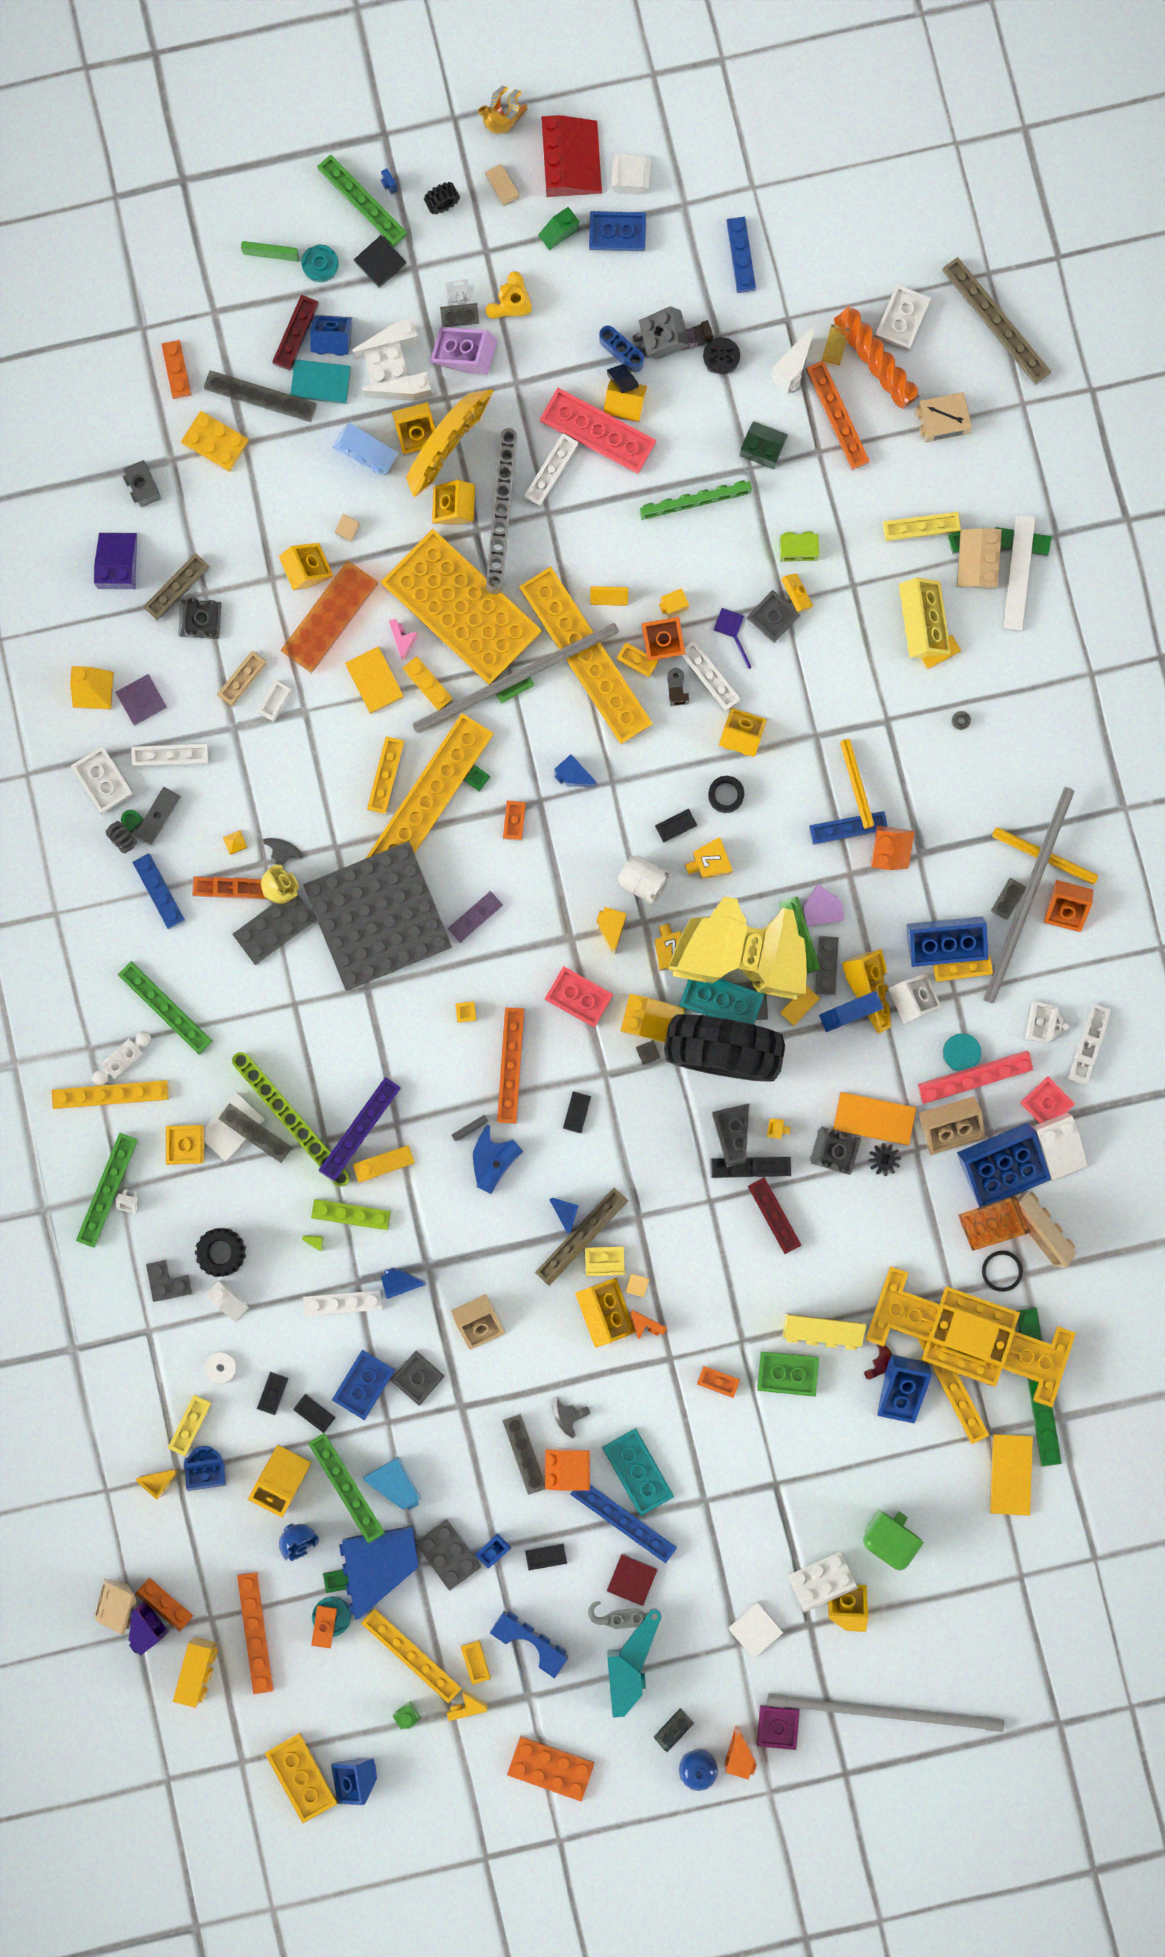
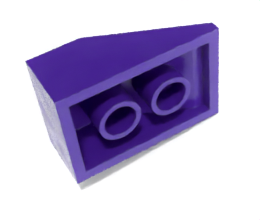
M99 533L94 563V584L98 589H136L137 533Z

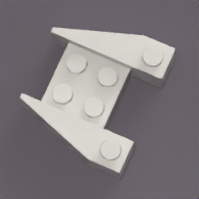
M413 319L396 322L352 349L355 359L365 357L372 384L362 387L364 398L417 401L433 397L427 372L408 376L401 348L419 344Z

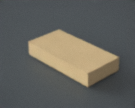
M502 164L485 172L487 179L503 206L520 197Z

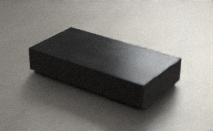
M625 364L607 369L608 377L621 393L639 387L638 381Z
M689 808L655 825L663 843L697 827V823Z
M572 1092L563 1129L582 1133L591 1096Z
M304 1394L293 1409L322 1433H325L336 1418L307 1394Z
M564 1543L525 1550L528 1571L567 1564Z

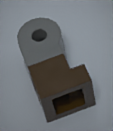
M672 668L668 672L667 683L670 706L689 704V693H683L684 673L679 668Z

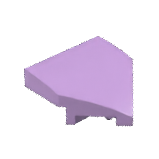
M817 884L809 898L804 901L803 911L807 927L844 921L841 900L824 889L820 884Z

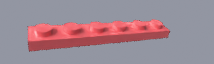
M1027 1050L917 1085L921 1101L925 1104L1032 1071L1033 1066L1030 1053Z

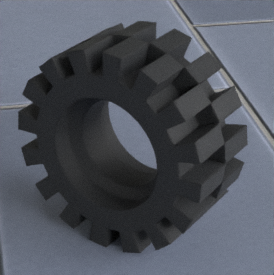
M444 182L442 185H437L438 187L436 188L433 187L432 191L429 190L428 194H425L424 201L430 213L433 215H437L439 212L443 213L458 203L460 195L453 183Z

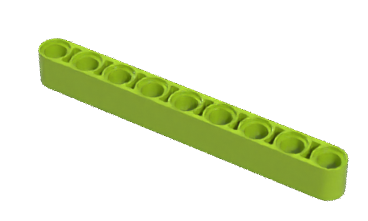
M236 1053L232 1058L233 1066L317 1165L321 1167L331 1151L254 1060L246 1053ZM241 1056L246 1057V1064L244 1066L237 1064V1060ZM256 1070L259 1073V1077L257 1080L252 1081L250 1073ZM265 1085H269L271 1093L265 1096L262 1093V1088ZM281 1099L284 1106L281 1110H276L274 1104L277 1100ZM290 1114L296 1116V1122L293 1125L287 1123V1117ZM302 1129H307L309 1135L306 1139L302 1140L299 1137V1132ZM315 1143L321 1146V1151L318 1154H314L311 1150ZM345 1168L342 1170V1173L346 1175V1181L340 1184L335 1180L333 1183L336 1186L344 1187L349 1184L351 1176Z

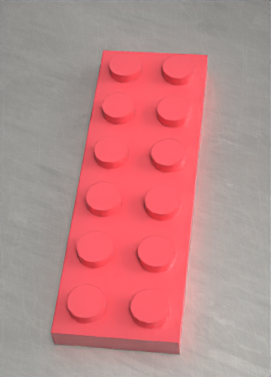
M560 388L556 389L540 418L541 423L560 433L566 434L580 444L636 474H639L656 444V440Z

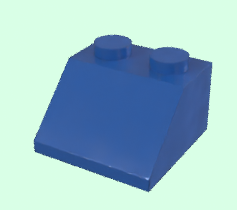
M315 315L310 330L311 352L319 355L326 353L337 356L348 355L351 344L352 317Z

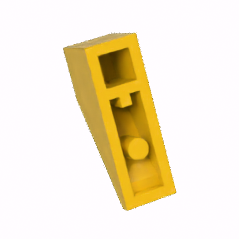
M407 1145L352 1165L358 1182L362 1183L415 1164L410 1147Z

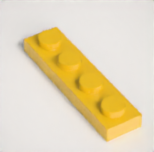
M385 737L367 807L368 811L386 815L405 743L404 740Z

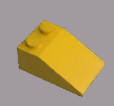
M630 993L620 1032L665 1043L669 1023L675 1015L684 1014L685 1008Z

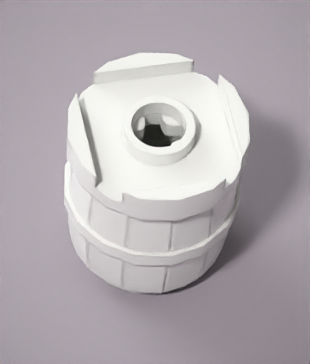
M632 855L624 865L618 877V882L620 886L631 894L644 899L645 902L653 906L654 901L657 902L667 885L664 881L666 877L670 879L671 873L665 869L662 870L651 861Z

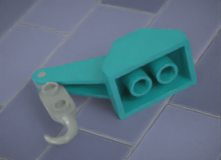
M600 1601L592 1603L588 1609V1616L593 1623L615 1629L637 1627L620 1650H607L613 1718L625 1717L643 1695L642 1689H646L645 1673H641V1670L661 1621V1612L653 1608L648 1613H645L641 1609L635 1608L615 1610L603 1617H597L594 1614V1608L601 1604Z

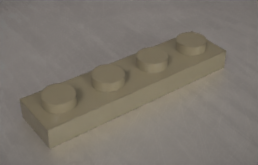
M195 553L143 608L158 621L210 566Z

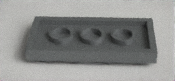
M297 895L289 902L272 904L232 935L254 965H257L317 919L300 896Z

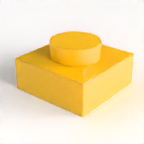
M474 1001L455 1003L457 1023L477 1021Z

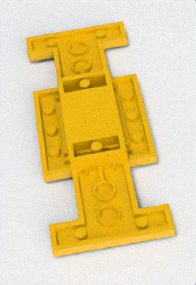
M891 1266L889 1267L865 1338L866 1341L884 1347L889 1330L898 1331L926 1342L921 1361L993 1387L997 1386L1001 1370H1006L1038 1382L1033 1401L1051 1408L1053 1407L1076 1335L1075 1332L1057 1326L1051 1344L1015 1332L1020 1312L947 1286L944 1288L940 1303L937 1304L904 1292L903 1289L909 1273Z

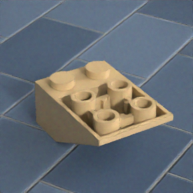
M104 1578L94 1616L97 1622L122 1635L130 1627L131 1609L134 1610L136 1605L135 1595L128 1583Z

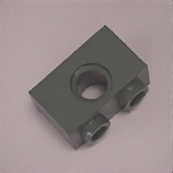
M144 460L123 468L126 474L123 476L127 487L131 486L133 490L130 495L134 503L138 502L140 507H144L162 499ZM144 481L145 485L141 488H138V482Z

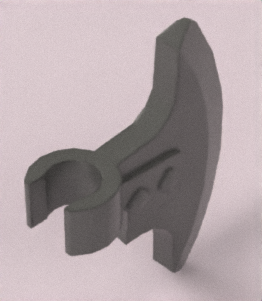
M277 838L263 839L264 844L272 848L271 858L277 860L275 865H282L284 868L288 858L302 859L304 857L302 852L290 842Z
M553 1397L552 1409L557 1424L565 1434L574 1438L576 1434L573 1429V1423L590 1414L588 1407L586 1406L576 1411L573 1405L564 1406L560 1403L558 1397Z

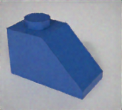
M571 754L554 769L556 774L554 777L561 785L564 783L570 787L592 788L597 785L594 778Z

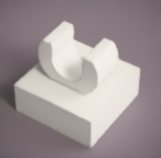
M125 1189L122 1194L117 1196L116 1210L135 1214L137 1211V1192H134V1195L130 1197L127 1196L128 1192Z

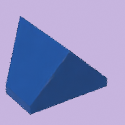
M555 1198L549 1199L567 1234L570 1233L579 1205Z

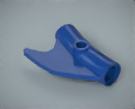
M489 1125L485 1126L473 1150V1165L477 1182L476 1187L492 1194L506 1170L524 1151L513 1139L504 1143H493L490 1139ZM495 1161L500 1162V1166L498 1168H494L493 1163Z

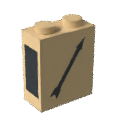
M964 392L919 401L916 408V417L921 421L919 430L921 437L925 439V443L970 433L972 426Z

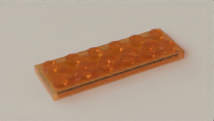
M347 560L280 651L312 674L379 584L378 581Z

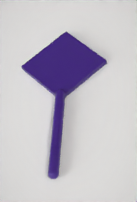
M722 608L714 631L735 639L748 669H750L749 660L737 637L744 616Z

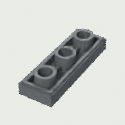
M163 786L135 836L153 845L181 796ZM160 813L161 817L156 819L155 816Z

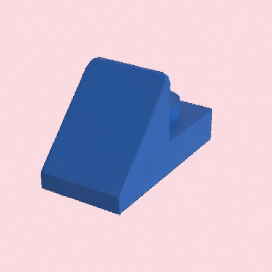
M496 1533L475 1556L489 1569L512 1547Z

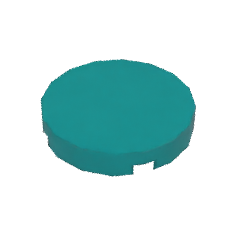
M322 244L308 248L301 260L302 269L307 278L319 283L332 279L339 267L338 257L334 250Z
M965 1033L950 1037L945 1042L942 1050L943 1059L952 1070L958 1072L975 1067L982 1055L978 1041L973 1036Z
M334 1596L326 1597L319 1601L313 1609V1625L318 1605L337 1608L333 1637L345 1632L351 1621L350 1609L347 1603L341 1598Z

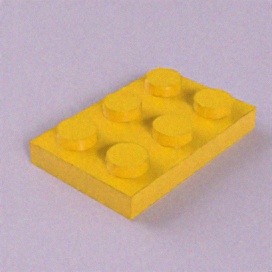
M201 410L181 440L183 445L228 472L231 471L249 442L248 438Z

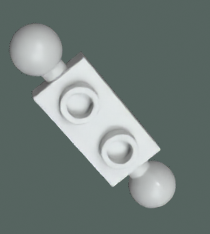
M142 1031L136 1035L135 1042L130 1038L127 1039L101 1063L104 1070L96 1071L93 1074V1082L96 1085L102 1086L107 1083L109 1075L115 1079L143 1054L140 1047L150 1044V1034Z

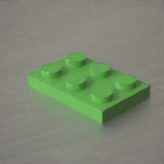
M760 1351L757 1391L816 1397L819 1357Z

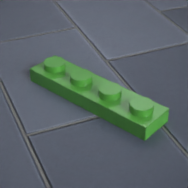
M799 897L779 902L780 909L794 910L798 935L804 938L807 974L820 970Z

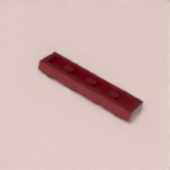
M304 295L300 296L272 361L273 365L291 371L318 308L319 302Z
M765 1177L747 1186L784 1255L802 1246Z

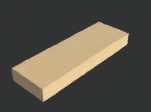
M251 651L217 693V696L233 707L268 664L267 661L254 651Z

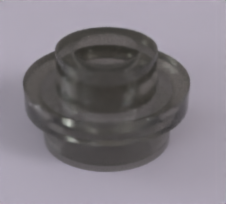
M958 711L952 717V725L958 730L967 729L971 723V717L965 711ZM958 718H963L964 723H958Z

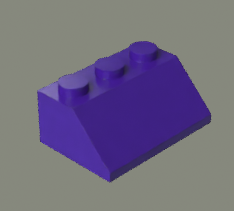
M145 1602L132 1611L128 1639L132 1651L136 1654L139 1653L141 1656L170 1632L155 1611Z

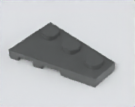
M749 1104L712 1112L726 1167L746 1162Z

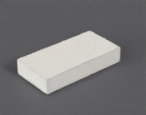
M275 680L257 713L275 722L293 689Z

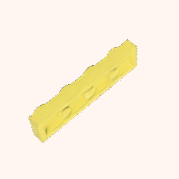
M958 512L883 521L885 542L961 531Z

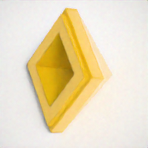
M241 830L223 837L230 855L248 848Z

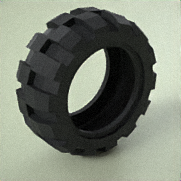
M677 1014L668 1025L664 1052L667 1062L679 1067L736 1079L772 1082L775 1081L781 1072L785 1043L783 1034L765 1027L711 1016Z

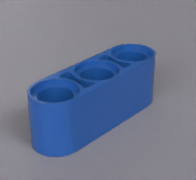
M612 326L602 327L599 332V341L602 347L622 364H625L630 371H641L644 366L643 353ZM605 334L612 335V338L606 340L603 338V336ZM620 346H624L626 350L624 352H620L617 350V348ZM637 358L640 360V363L633 364L631 360Z

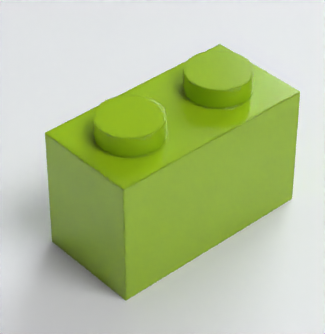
M806 531L802 534L785 532L783 535H780V562L818 561V534Z

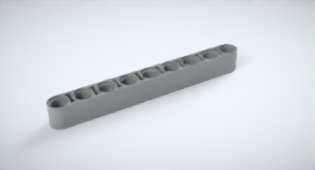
M506 428L501 432L486 577V589L493 595L502 591L517 444V433L511 428ZM511 437L513 441L506 442L504 438ZM509 455L511 459L505 460L502 456ZM508 473L510 476L503 478L500 474ZM504 490L508 494L506 496H501L499 492ZM503 508L506 510V513L500 514L497 510ZM501 526L505 530L502 532H498L495 530V528ZM499 544L503 548L501 550H496L493 548V546ZM497 562L501 564V567L494 568L492 564ZM495 580L499 582V585L494 587L490 585V582Z

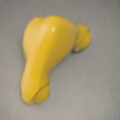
M513 271L509 273L507 277L508 283L500 286L498 295L500 304L489 303L485 307V313L489 318L519 317L531 313V301L524 285V278L519 272Z

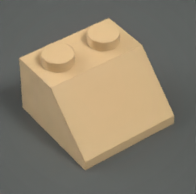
M486 1294L451 1310L455 1323L470 1350L505 1334Z

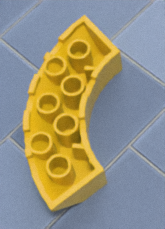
M492 389L468 393L451 409L434 430L406 476L410 491L414 497L433 484L444 465L441 461H444L452 453L465 432L467 433L480 421L494 392Z

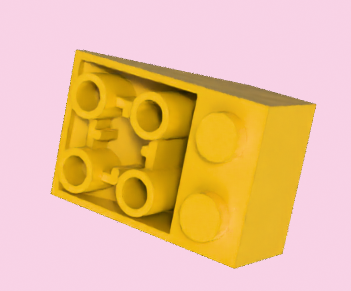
M277 1445L247 1500L283 1518L312 1462Z

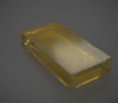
M831 324L822 361L840 366L850 329Z

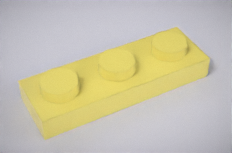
M195 1394L193 1395L168 1449L183 1456L187 1455L212 1402Z

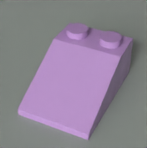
M440 327L430 362L471 374L488 375L498 340L488 330Z

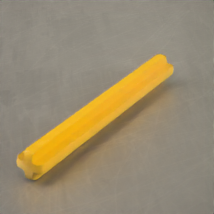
M844 739L840 745L863 827L869 829L874 826L873 818L851 740Z

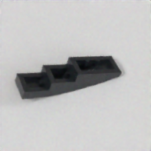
M791 1157L746 1158L744 1164L726 1167L724 1158L710 1159L711 1178L791 1176Z

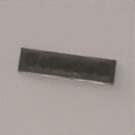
M230 1102L218 1117L224 1124L280 1163L283 1162L293 1148Z
M518 1414L502 1420L528 1495L544 1490L545 1481L522 1415Z

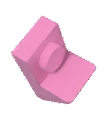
M396 619L389 620L401 660H404L417 639V632L402 636L405 634L402 623L398 624Z

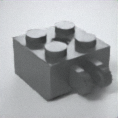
M669 306L638 320L641 332L633 336V341H644L643 344L636 348L641 352L646 351L647 356L660 359L690 346L681 310Z

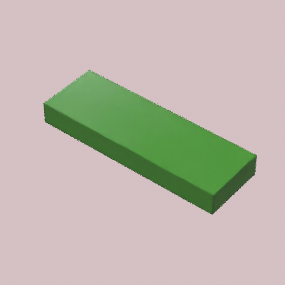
M242 241L241 243L243 255L299 262L298 249L294 247Z

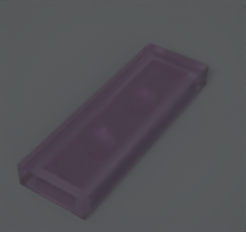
M489 891L447 929L461 943L497 912L503 904Z

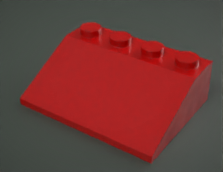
M563 115L541 116L546 197L602 194L597 120Z

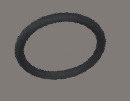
M996 1251L991 1253L983 1263V1279L993 1290L1000 1292L1010 1291L1022 1279V1264L1017 1256L1011 1252ZM997 1255L1010 1256L1018 1265V1278L1009 1287H996L991 1284L986 1276L988 1262Z

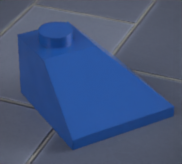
M395 1267L384 1271L385 1275L381 1276L387 1299L427 1285L424 1280L401 1269L396 1271Z
M359 1758L331 1764L337 1804H366L377 1780L374 1759Z

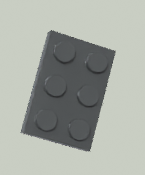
M448 1519L415 1542L449 1591L481 1568V1565Z

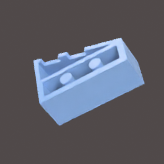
M351 423L342 429L332 447L355 459L360 464L370 467L373 472L379 475L386 474L398 455L397 451Z

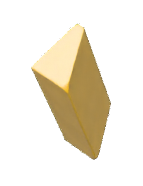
M591 586L590 604L627 606L628 588Z

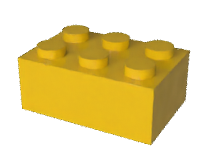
M194 1637L188 1643L173 1702L196 1708L199 1703L203 1702V1699L205 1700L208 1688L205 1686L213 1673V1668L210 1667L213 1661L216 1660L219 1651L216 1648L217 1642Z

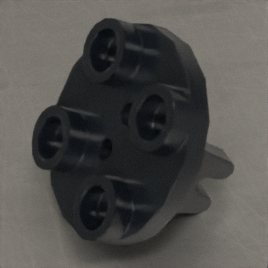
M714 338L704 348V364L708 371L722 375L733 372L739 364V348L729 338Z

